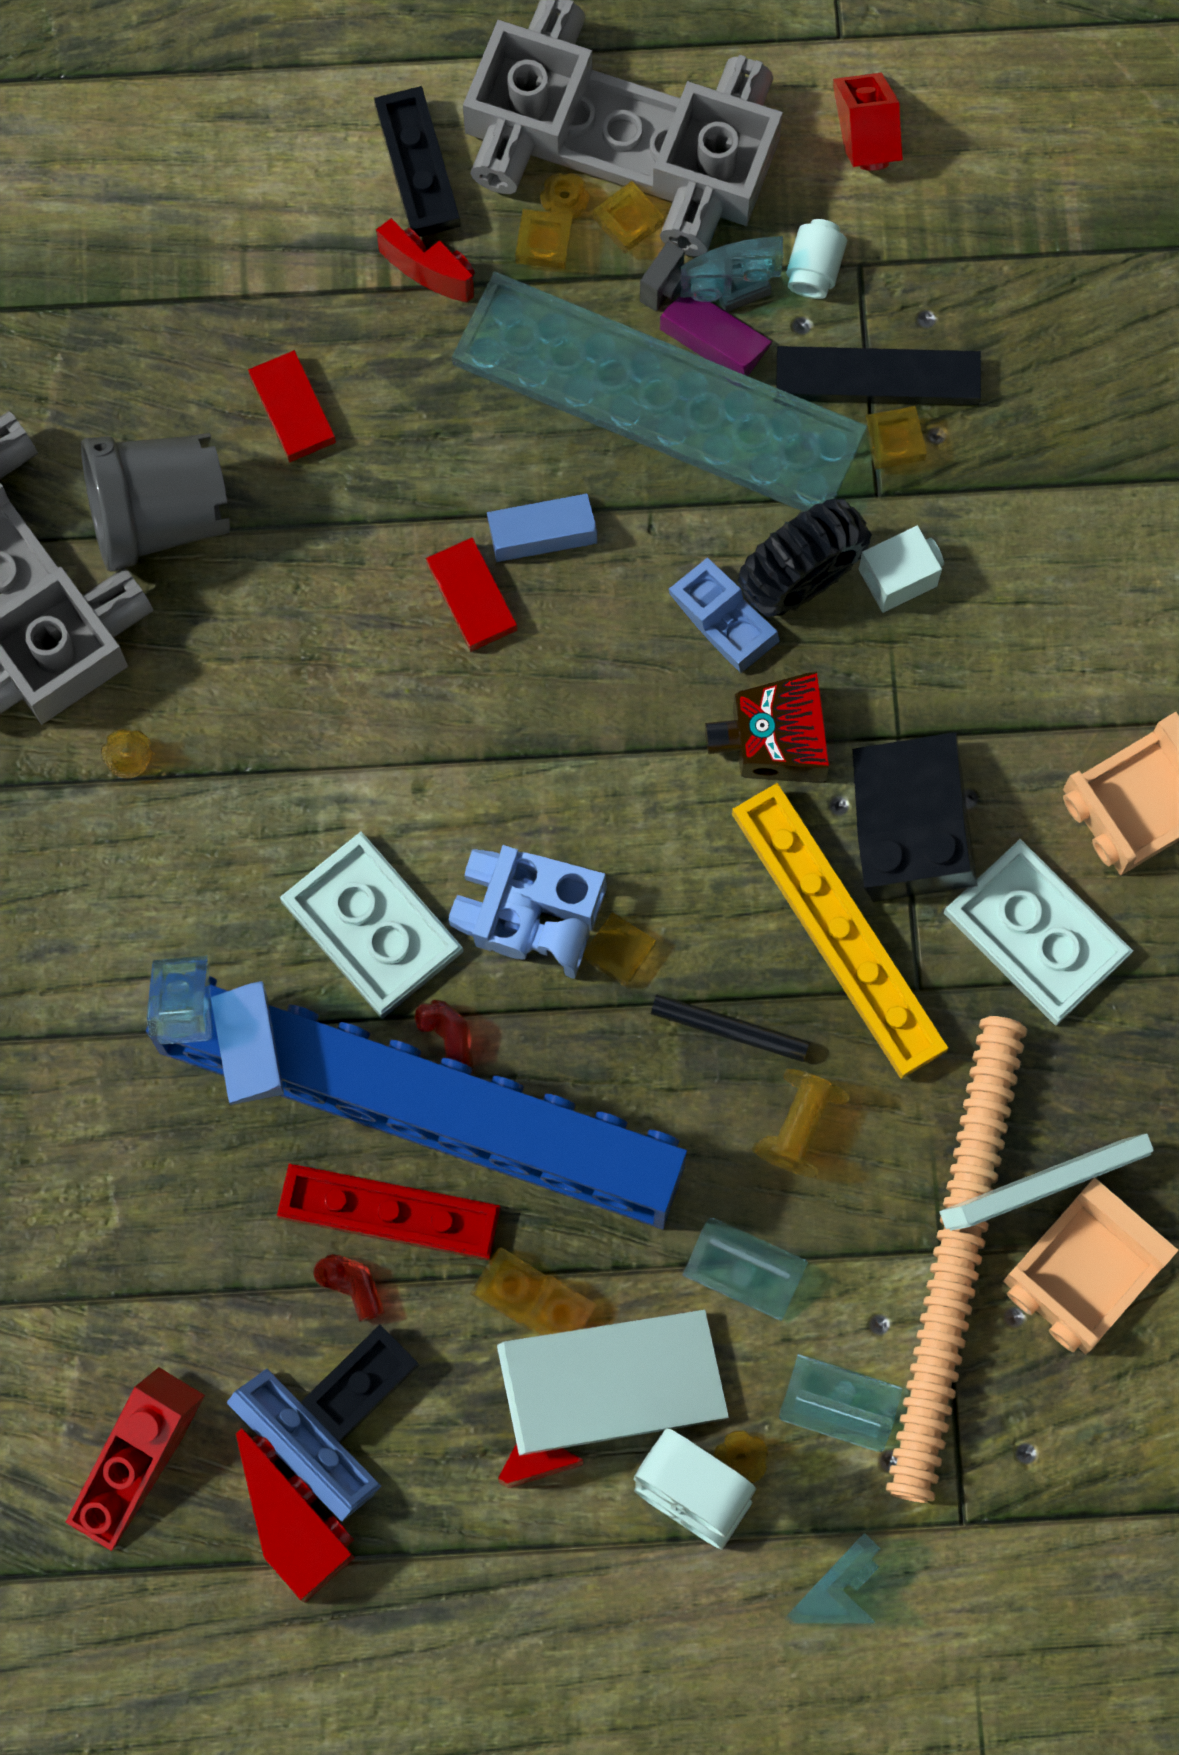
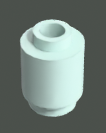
M814 219L811 221V224H803L799 227L786 271L787 276L790 278L788 288L792 292L811 299H823L827 296L828 289H832L835 286L847 245V238L840 232V227L837 224L824 219Z

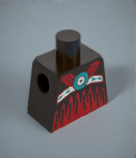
M810 672L739 691L734 695V720L705 723L708 754L738 751L741 777L812 783L826 782L829 763L817 672Z

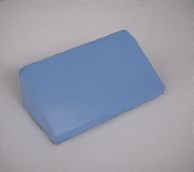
M588 494L487 512L496 562L597 544V529Z
M263 981L250 983L211 997L229 1104L233 1105L284 1095L268 998Z

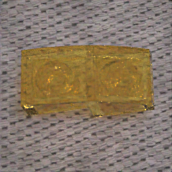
M502 1247L496 1249L470 1292V1295L538 1336L584 1329L597 1307L595 1303L556 1278L546 1276Z

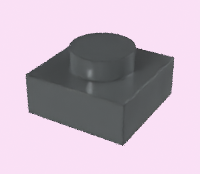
M667 241L640 280L641 303L657 312L667 297L673 300L679 294L687 278V273L684 272V250Z

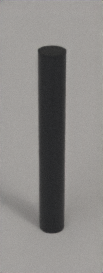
M658 994L655 997L651 1010V1015L801 1062L805 1060L810 1043Z

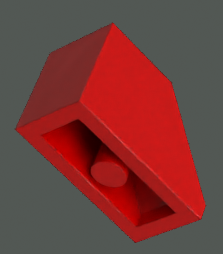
M882 72L833 79L844 149L852 166H859L862 170L875 171L887 168L889 162L903 161L899 100Z

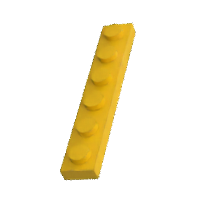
M779 784L772 785L733 808L732 816L900 1079L946 1053L948 1050L946 1043Z

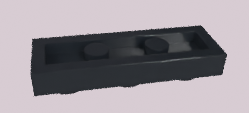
M422 86L375 97L376 113L409 228L419 237L461 227L459 213Z

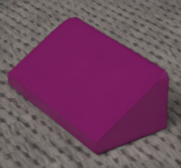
M689 288L668 306L660 316L661 331L742 383H744L772 345L771 340Z

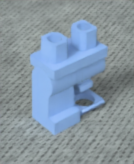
M505 845L502 846L500 854L473 849L466 866L465 879L486 886L488 889L483 903L457 895L448 919L450 926L473 936L476 947L488 951L493 950L514 959H525L527 953L531 950L546 956L550 951L559 964L564 967L565 975L575 979L590 931H593L607 890L605 873L530 853L518 852V849ZM542 912L565 920L545 922L544 925L540 923L539 918Z

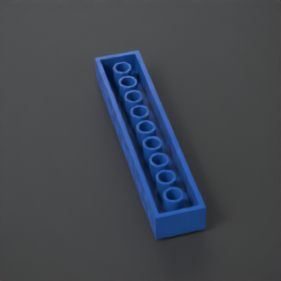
M187 969L185 976L169 971L146 1029L148 1036L159 1054L224 1076L211 997L227 992V990L216 987L217 980L196 970ZM289 1004L286 1011L269 1005L284 1095L280 1096L647 1225L664 1229L685 1169L687 1150L678 1147L680 1141L677 1138L656 1130H648L647 1136L627 1130L628 1123L625 1120L608 1113L597 1112L595 1118L575 1112L576 1105L573 1102L556 1095L545 1094L543 1100L522 1093L523 1085L508 1078L493 1076L491 1082L471 1075L473 1070L471 1067L453 1059L442 1058L440 1064L420 1058L421 1051L418 1048L401 1041L391 1040L389 1046L368 1040L370 1036L368 1031L349 1023L340 1022L338 1028L317 1022L318 1014L297 1005Z

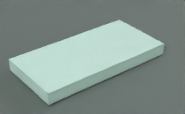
M705 1310L504 1341L497 1345L519 1456L664 1431L666 1428L676 1429L717 1422L729 1418Z

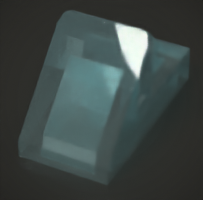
M208 956L153 960L147 1023L149 1036H157L160 1044L208 1041L212 1038Z
M864 1533L787 1614L785 1619L792 1626H870L874 1624V1620L843 1589L849 1584L857 1591L879 1568L872 1558L881 1548Z

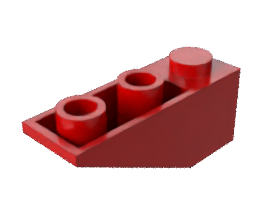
M160 1367L138 1383L129 1396L65 1523L112 1551L182 1441L205 1395Z
M241 1428L235 1434L263 1557L302 1602L306 1603L355 1559V1556L347 1548L354 1541V1538L333 1515L325 1522L310 1506L318 1497L296 1474L289 1480L274 1464L280 1458L275 1453V1448L265 1437H259L256 1434L251 1438Z

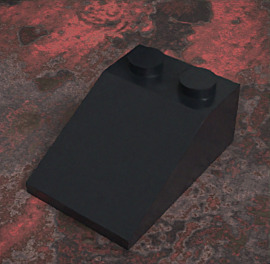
M953 732L852 749L857 833L864 888L872 901L877 902L978 886L957 733Z

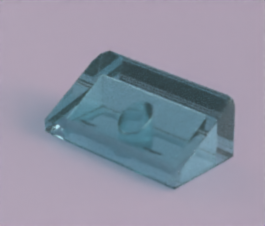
M710 1217L701 1231L682 1276L782 1321L808 1263L796 1255Z
M798 1354L779 1413V1419L858 1446L882 1452L885 1449L893 1427L903 1388Z

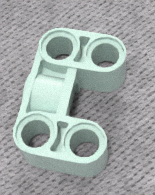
M668 1428L664 1430L633 1479L636 1481L634 1491L642 1499L720 1550H723L753 1502L750 1499L756 1491V1487L745 1477L682 1435Z

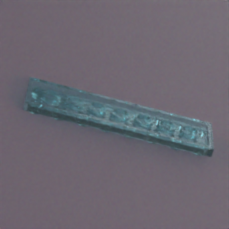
M495 271L452 355V364L456 367L803 512L808 511L815 504H822L826 500L836 499L867 429V425Z

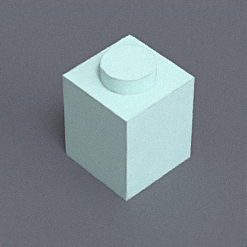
M917 525L863 551L858 570L882 613L937 587L944 560L936 542L932 538L925 539Z

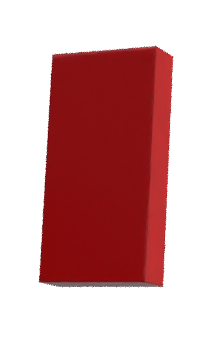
M295 350L248 369L249 377L289 463L336 443L333 431Z
M473 537L426 558L427 566L470 652L517 631V624Z

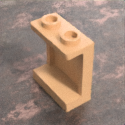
M1177 712L1159 721L1154 731L1083 774L1080 771L1073 773L1069 776L1063 788L1066 793L1063 796V800L1069 813L1077 822L1084 821L1095 837L1092 839V843L1096 853L1107 866L1113 864L1120 875L1125 874L1179 841V715Z
M1093 1178L1003 1282L1011 1288L1007 1293L1008 1297L1021 1310L1029 1315H1033L1037 1311L1053 1325L1049 1329V1333L1057 1342L1071 1352H1075L1079 1348L1086 1355L1096 1346L1109 1328L1179 1250L1098 1179Z

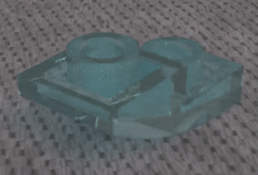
M783 236L735 242L695 257L681 266L680 297H692L697 301L710 302L721 297L731 296L732 278H743L748 282H763L771 277H781Z

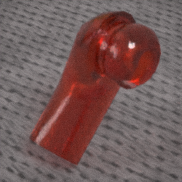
M434 999L431 1001V1004L424 1003L419 1005L415 1011L417 1028L422 1032L435 1031L444 1040L446 1058L459 1061L473 1069L471 1036L467 1021L446 1001Z
M337 1254L328 1255L317 1261L313 1270L315 1281L321 1287L351 1296L359 1322L372 1320L385 1314L368 1266Z

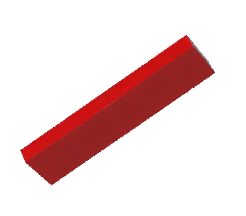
M289 1163L277 1217L282 1220L490 1261L501 1206Z

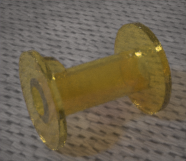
M786 1069L783 1077L787 1082L798 1088L778 1137L767 1136L753 1144L752 1151L767 1162L789 1172L816 1178L819 1170L804 1159L828 1101L836 1104H848L850 1096L843 1089L823 1078L796 1069Z

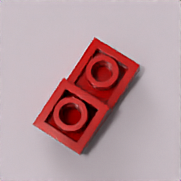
M392 218L376 229L379 252L406 276L420 285L454 300L468 303L474 298L473 275L475 272L470 262L461 252L455 250L451 253L440 240L426 250L420 237L411 228L408 227L403 230Z

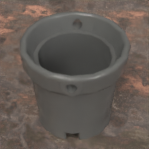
M210 432L185 437L115 442L109 436L85 438L81 441V457L87 496L97 542L107 571L113 572L137 564L138 557L208 537L229 534V518L221 519L219 505L227 504V497L216 447H209L212 437Z

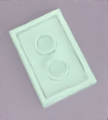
M362 831L279 897L281 903L381 1019L386 1017L464 952L463 947Z
M1021 839L977 879L978 886L967 888L944 910V914L1055 1026L1133 952Z

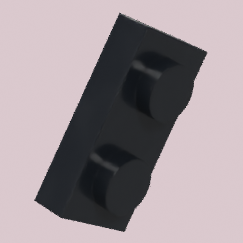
M379 1324L301 1403L341 1443L419 1367V1364Z

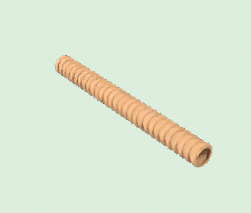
M989 1016L980 1020L979 1028L983 1031V1034L978 1035L976 1038V1044L980 1047V1050L973 1053L972 1059L977 1065L971 1067L969 1076L974 1080L968 1083L966 1087V1092L970 1094V1098L965 1099L963 1102V1108L967 1111V1115H962L959 1122L964 1127V1130L958 1132L956 1140L961 1145L955 1148L953 1152V1157L957 1159V1164H952L950 1167V1173L954 1176V1179L947 1183L946 1189L951 1194L950 1197L944 1198L943 1206L946 1208L992 1191L991 1184L998 1181L999 1175L994 1172V1168L999 1167L1002 1158L997 1153L1004 1149L1005 1142L1000 1138L1008 1130V1125L1004 1123V1119L1009 1118L1011 1115V1109L1007 1106V1103L1012 1102L1015 1095L1010 1090V1087L1017 1084L1018 1077L1013 1072L1020 1068L1021 1061L1016 1057L1024 1049L1020 1038H1024L1027 1034V1028L1016 1020L999 1016ZM986 1221L971 1227L952 1231L944 1226L943 1230H938L936 1238L941 1241V1244L934 1248L933 1255L938 1259L937 1263H932L930 1266V1272L934 1274V1279L928 1280L926 1286L931 1291V1294L926 1296L923 1301V1305L928 1307L927 1313H922L920 1316V1322L924 1324V1329L918 1330L916 1336L921 1341V1344L915 1347L913 1355L918 1359L917 1363H912L910 1366V1372L914 1374V1379L909 1380L906 1385V1389L910 1390L911 1393L910 1397H905L903 1400V1406L907 1408V1413L902 1414L899 1420L904 1425L903 1431H898L896 1435V1440L901 1443L900 1448L893 1450L892 1456L897 1459L896 1465H891L889 1473L894 1476L893 1482H888L886 1485V1491L891 1496L919 1503H928V1501L935 1500L936 1494L931 1491L932 1484H937L939 1476L934 1474L935 1467H940L942 1464V1459L938 1457V1451L945 1449L946 1442L941 1440L942 1433H947L949 1425L944 1421L945 1416L952 1414V1407L948 1406V1400L955 1398L956 1391L951 1388L952 1382H957L959 1374L954 1370L955 1366L962 1363V1357L958 1355V1350L963 1349L966 1343L961 1338L962 1332H967L969 1328V1323L964 1321L965 1315H970L972 1312V1306L968 1304V1299L975 1297L976 1290L971 1288L972 1282H977L979 1273L974 1271L975 1266L980 1265L982 1262L978 1249L985 1247L986 1241L981 1238V1234L988 1230L989 1224Z

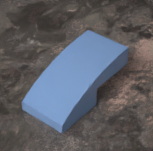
M708 557L669 588L670 595L689 619L740 673L780 642L778 631L743 599L741 588Z

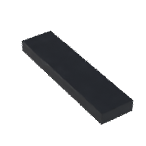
M777 346L776 400L979 405L981 400V351Z

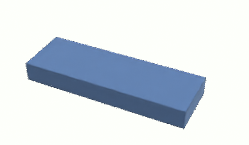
M265 1369L236 1390L227 1401V1404L259 1437H265L275 1448L277 1456L305 1482L341 1522L371 1499L381 1487L367 1470L268 1369Z

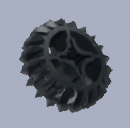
M845 499L826 500L822 504L813 505L806 512H800L797 517L789 522H785L776 532L770 533V537L765 542L757 545L756 551L747 557L745 564L740 569L738 583L744 590L743 594L751 605H754L766 617L784 615L791 609L795 611L800 605L809 602L832 584L839 582V578L851 571L854 563L861 560L862 552L868 549L872 536L866 526L867 522Z

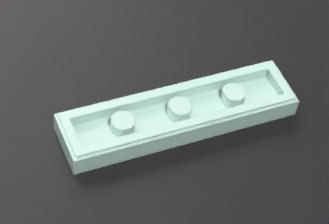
M1147 1133L1125 1138L939 1212L945 1228L950 1229V1231L971 1227L1148 1157L1154 1150Z

